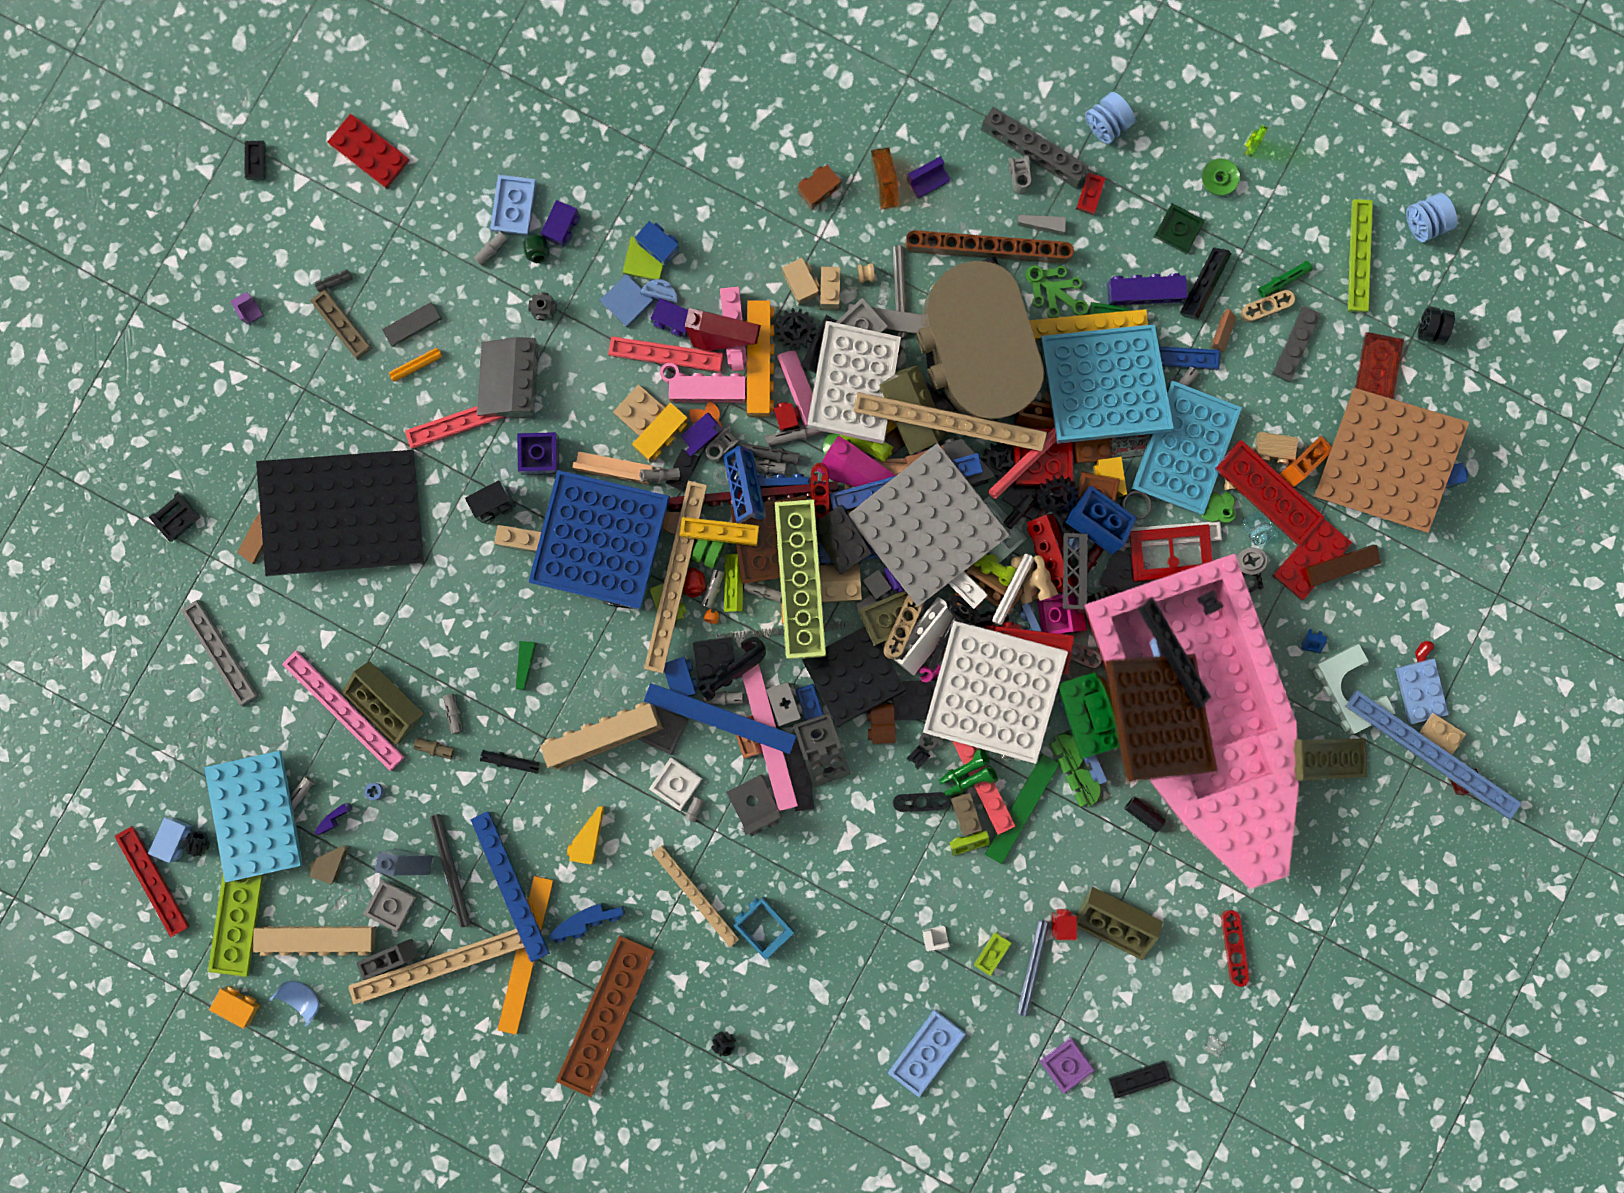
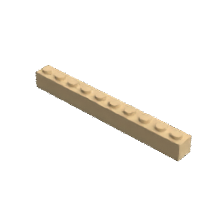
M661 845L652 853L726 944L731 947L740 938L664 846Z

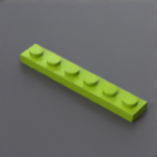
M1353 199L1351 205L1347 312L1367 313L1369 311L1373 200Z

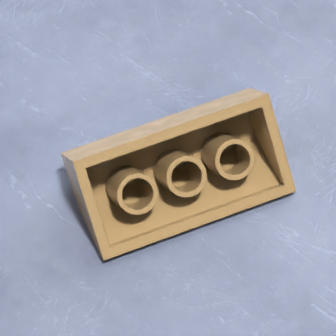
M859 563L843 574L838 572L834 564L819 565L822 603L860 602L862 600Z

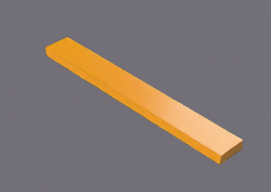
M534 876L528 902L542 932L554 880ZM525 948L516 950L497 1029L498 1031L515 1035L518 1033L534 962H530Z

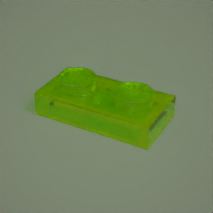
M1261 125L1258 130L1254 129L1244 145L1247 147L1245 155L1251 157L1261 144L1268 127Z

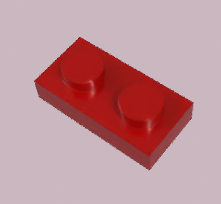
M1087 173L1076 210L1094 215L1106 179L1105 177Z

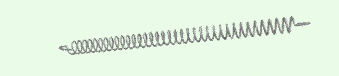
M844 621L843 629H845V622H852V621Z

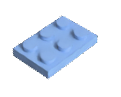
M498 175L490 226L492 232L500 231L501 233L529 236L536 188L535 179Z
M1431 658L1395 668L1409 724L1426 721L1432 713L1439 717L1448 715L1435 659Z

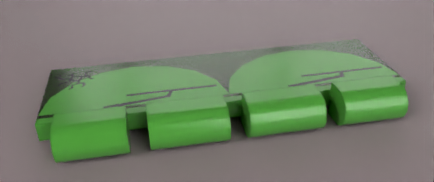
M1071 729L1055 736L1056 741L1049 743L1055 756L1062 753L1063 756L1058 758L1057 761L1063 773L1068 771L1072 773L1066 776V779L1072 791L1078 788L1080 790L1074 794L1079 806L1087 804L1090 807L1108 798L1109 795L1103 783L1098 784L1097 781H1093L1089 772L1092 770L1090 763L1086 764L1084 759H1080Z

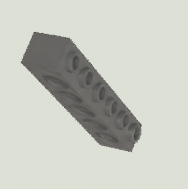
M992 107L982 123V131L1022 156L1028 155L1030 161L1075 189L1089 167L995 107Z

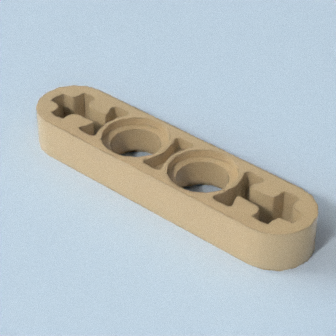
M909 595L904 601L884 646V654L889 659H896L902 654L924 605L922 603L920 606L915 604L914 607H910L913 604V600ZM905 611L913 615L912 621L904 619L903 614ZM897 628H902L905 631L904 638L897 636ZM895 642H899L895 647L897 652L892 654L890 648Z

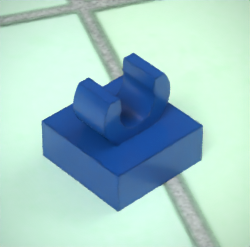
M1309 629L1301 643V649L1321 653L1327 643V637L1323 636L1322 631H1319L1318 634H1312V629Z

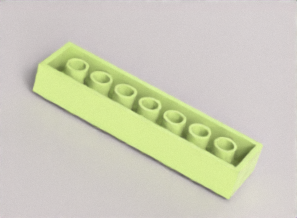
M814 500L775 502L786 659L826 657Z

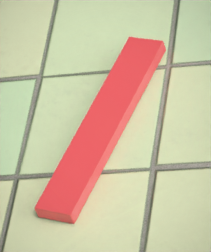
M611 336L608 355L658 364L673 363L678 367L721 373L724 354Z
M476 406L405 430L410 448L414 449L506 417L477 416Z

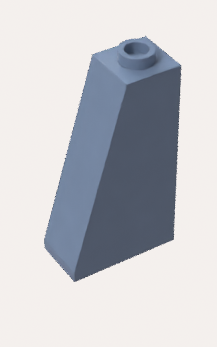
M397 848L378 852L374 872L392 876L429 875L433 855Z

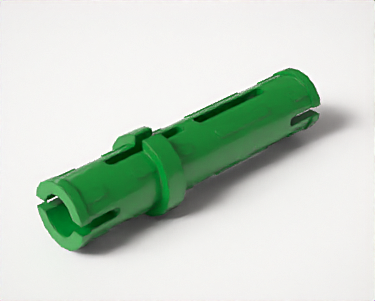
M1306 260L1279 277H1273L1270 282L1258 287L1259 295L1265 298L1275 291H1281L1287 284L1313 270L1311 263Z

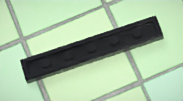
M1149 597L1137 609L1196 709L1201 708L1211 696L1153 597Z

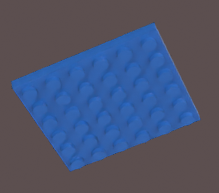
M557 470L529 583L642 610L670 496Z

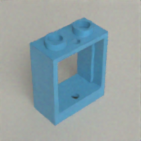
M762 897L760 900L755 898L748 905L750 909L746 913L742 911L734 918L736 922L733 926L766 960L794 934V930ZM761 905L785 929L765 949L742 925Z

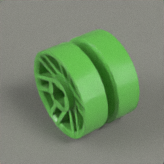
M698 539L691 560L701 564L704 558H706L704 566L714 569L722 555L726 542Z

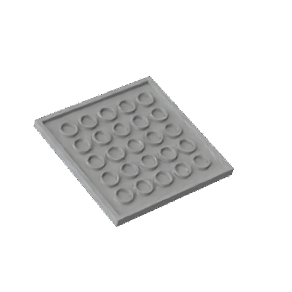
M936 443L848 514L858 531L917 606L928 600L1010 536L939 443Z

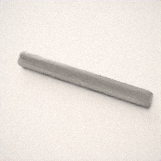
M896 245L893 246L896 311L906 312L903 246ZM897 331V336L906 338L907 332Z

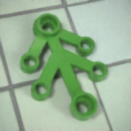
M1036 265L1030 266L1026 270L1025 278L1033 287L1034 298L1032 304L1034 307L1040 308L1044 303L1040 290L1041 284L1047 291L1049 306L1047 316L1049 318H1057L1059 315L1055 296L1070 306L1074 315L1080 316L1087 313L1088 304L1085 301H1075L1061 290L1065 288L1078 290L1082 285L1080 278L1074 277L1072 280L1050 282L1046 277L1056 276L1062 279L1066 276L1067 269L1064 266H1059L1055 269L1043 270ZM1058 270H1063L1064 274H1058ZM1036 273L1038 277L1033 278L1031 274ZM1073 281H1078L1079 286H1074ZM1035 299H1040L1041 304H1036ZM1082 307L1083 311L1078 312L1076 308ZM1055 310L1057 314L1053 316L1050 314V311Z

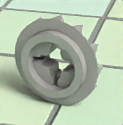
M1258 548L1244 549L1237 556L1242 574H1248L1250 577L1254 574L1259 575L1263 570L1265 571L1268 564L1266 554ZM1249 557L1256 561L1255 567L1249 564Z

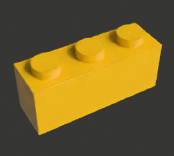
M670 402L632 443V446L649 462L652 460L656 461L662 455L661 450L665 446L669 447L674 442V436L678 432L682 433L687 428L688 418Z

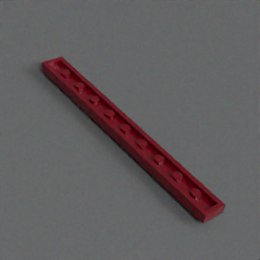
M838 481L829 482L830 494L838 492ZM811 484L760 489L762 499H766V501H776L778 497H785V499L795 498L799 495L807 496V498L812 497ZM822 486L815 488L816 494L823 493L824 495L826 493L825 488ZM742 490L738 492V499L741 498ZM731 493L705 494L703 504L716 507L721 506V503L728 502V505H733ZM684 496L670 497L667 508L681 510Z

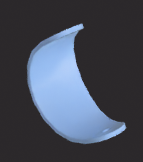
M298 981L284 982L269 999L270 1001L274 998L280 999L294 1007L305 1019L304 1026L306 1027L319 1009V1000L314 991Z

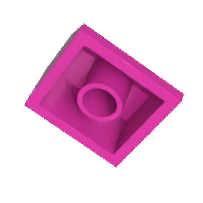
M1074 593L1067 597V605H1077V597ZM1063 594L1044 600L1037 599L1042 632L1067 634L1087 630L1085 614L1077 613V610H1063Z

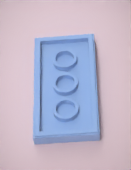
M934 1009L890 1068L888 1074L916 1096L920 1097L966 1033Z

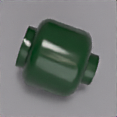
M531 234L524 240L523 249L526 258L533 263L544 262L549 255V247L545 237Z

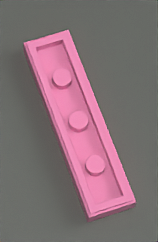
M796 350L780 353L777 356L803 424L806 426L813 393L803 368L800 366L801 363Z

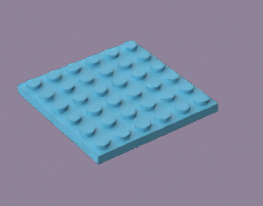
M1155 324L1041 336L1057 444L1173 431L1174 427Z

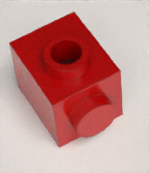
M788 402L777 404V407L774 408V413L780 432L798 428L797 419L800 418L797 407L793 408V404H788Z

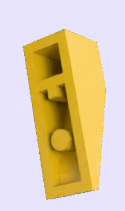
M599 806L572 841V844L568 845L567 856H570L569 861L594 864L605 806Z

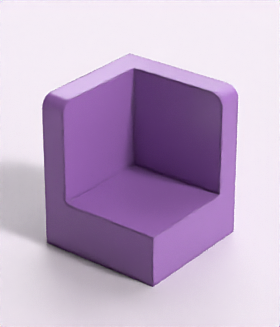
M248 292L230 301L241 321L247 325L263 316L255 299Z

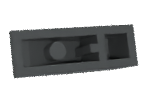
M411 938L356 963L364 981L417 958L419 954Z

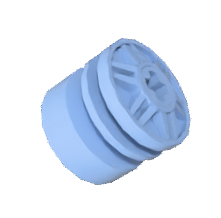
M1110 92L1101 99L1100 105L1095 104L1092 109L1085 113V119L1092 132L1106 144L1113 142L1115 138L1119 137L1120 131L1125 132L1136 122L1134 113L1128 103L1115 92Z
M1437 193L1428 197L1425 201L1421 200L1416 204L1414 203L1406 211L1409 228L1420 242L1429 241L1437 237L1438 234H1445L1457 226L1455 208L1451 200L1444 193Z

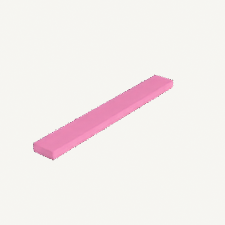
M295 651L282 664L389 771H393L405 758L298 651Z
M758 663L742 675L751 711L755 721L776 728ZM761 744L778 810L782 811L798 806L783 752Z

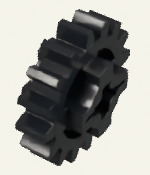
M792 308L791 313L785 310L784 317L779 315L781 322L775 323L776 327L779 328L775 330V334H780L777 340H783L782 346L789 344L790 350L793 346H796V349L799 350L800 345L806 348L807 341L812 343L810 336L816 335V332L812 331L816 329V324H811L814 318H808V312L802 314V309L795 312L794 308ZM798 318L804 320L805 322L802 323L801 321L798 320ZM791 319L788 325H784L787 320ZM794 322L798 329L797 336L793 330ZM804 333H807V335H806L803 339L800 340V337H801Z
M996 442V446L993 443L989 445L991 450L985 449L984 452L987 455H983L982 460L986 461L984 462L985 465L999 481L1006 474L1000 473V470L1007 469L1009 471L1014 466V461L1011 460L1010 456L1011 453L1014 456V445ZM998 449H1006V450L1003 451V452H997V451H995V450H998ZM1006 454L1005 462L998 467L1000 459ZM990 458L994 462V469L990 464Z
M1055 475L1052 477L1053 480L1046 478V484L1040 483L1041 489H1037L1038 496L1036 498L1040 508H1044L1046 513L1051 510L1053 515H1055L1056 511L1063 514L1064 509L1069 512V506L1075 507L1074 501L1079 500L1077 495L1079 491L1075 481L1071 482L1070 477L1064 479L1063 475L1059 479H1056Z

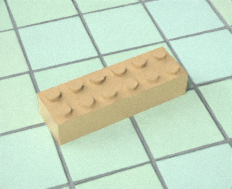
M643 702L635 706L636 709L631 711L628 709L619 711L617 713L618 716L613 718L607 716L599 719L600 723L594 725L592 723L581 726L579 731L574 732V730L563 733L561 738L556 739V737L545 740V744L540 745L547 768L558 770L664 729L656 707L650 703Z

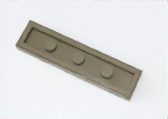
M325 289L310 300L357 360L372 349Z

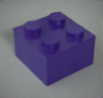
M556 432L517 433L518 472L521 475L556 474L557 470H560L559 436Z

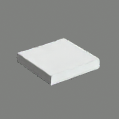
M671 757L649 790L681 811L703 779Z

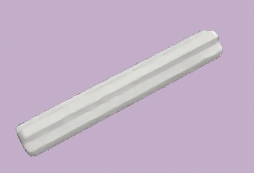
M1025 554L992 619L994 623L998 625L1003 623L1034 561V557Z

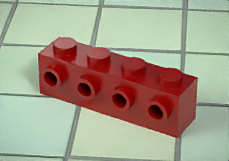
M1046 514L1026 522L1028 526L1027 532L1034 542L1033 548L1036 555L1043 557L1045 568L1050 572L1051 581L1056 587L1057 592L1061 593L1063 592V538L1055 516L1053 514ZM1069 558L1068 564L1073 568L1071 560ZM1074 574L1068 578V583L1073 588L1077 585V577Z

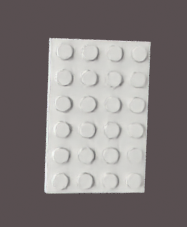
M826 321L807 428L883 444L888 419L853 412L857 392L884 397L879 385L895 374L901 337Z

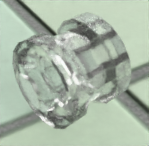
M1210 1034L1208 1037L1209 1041L1202 1048L1220 1059L1221 1051L1227 1047V1044Z

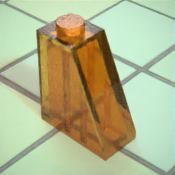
M890 148L871 150V162L880 209L898 207V180Z

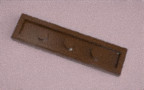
M1373 544L1308 566L1306 570L1310 586H1316L1380 564L1381 562L1377 545Z

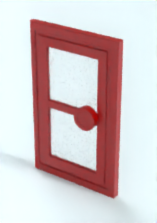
M1209 524L1131 531L1129 534L1134 581L1165 578L1213 561Z

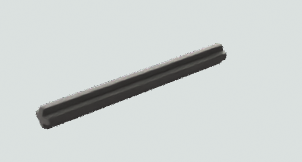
M440 814L430 816V821L459 927H466L470 925V920L442 817Z

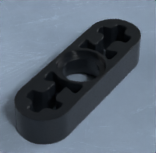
M942 792L899 794L893 799V807L899 812L943 810L949 804L948 796ZM932 795L931 799L933 800L938 799V796L941 795L945 802L942 803V806H939L938 803H932L933 807L929 808L930 800L928 796ZM913 796L912 809H909L910 804L904 805L902 809H900L899 805H896L899 798L902 797L904 801H910L909 797ZM919 796H923L926 799V805L922 808L917 807L915 804V800Z

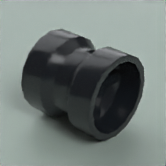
M1215 589L1196 598L1198 603L1204 607L1203 612L1206 616L1224 607L1222 602L1217 600Z

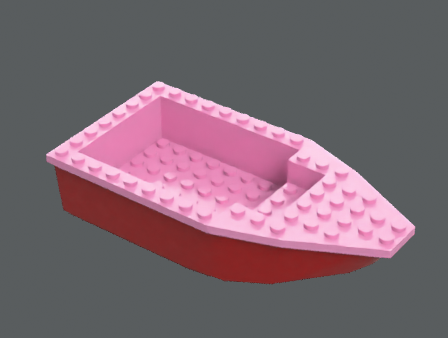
M1235 554L1084 605L1087 612L1086 618L1106 671L1105 661L1154 657L1150 641L1154 639V636L1137 609L1147 598H1154L1185 653L1196 655L1199 676L1211 696L1205 703L1218 771L1149 781L1183 825L1248 888L1252 889L1289 876L1298 795V780H1296L1294 772V740H1297V725ZM1215 589L1217 600L1221 601L1224 607L1206 616L1203 612L1204 607L1198 603L1196 598Z

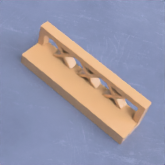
M578 452L577 460L573 462L572 468L577 472L650 485L651 481L641 482L640 470L653 469V466Z

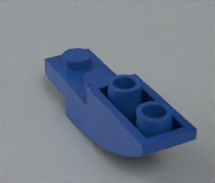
M603 903L583 909L561 923L548 936V941L554 940V943L566 941L565 937L572 935L573 939L585 936V932L589 931L588 923L591 926L602 924V920L609 919L610 922L620 920L621 915L625 914L624 906L604 910Z

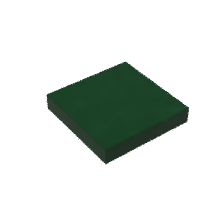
M1171 203L1154 238L1187 254L1205 220Z

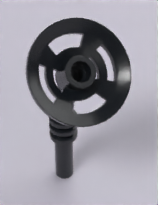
M951 595L946 600L947 608L953 615V618L943 636L939 638L940 641L937 642L939 645H936L937 649L928 667L932 671L936 670L946 650L953 621H960L967 625H976L980 621L978 610L976 608L973 609L961 596Z

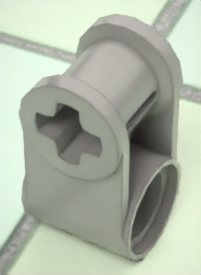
M1025 155L1024 158L1016 159L1009 157L1008 164L1013 190L1018 194H1024L1028 191L1031 183L1029 156ZM1023 180L1026 182V185H1020L1017 181Z
M728 427L724 428L707 446V459L711 463L720 462L724 458L723 455L736 448L741 440L739 438L736 439L729 432ZM712 449H717L720 454L717 457H712L709 452Z

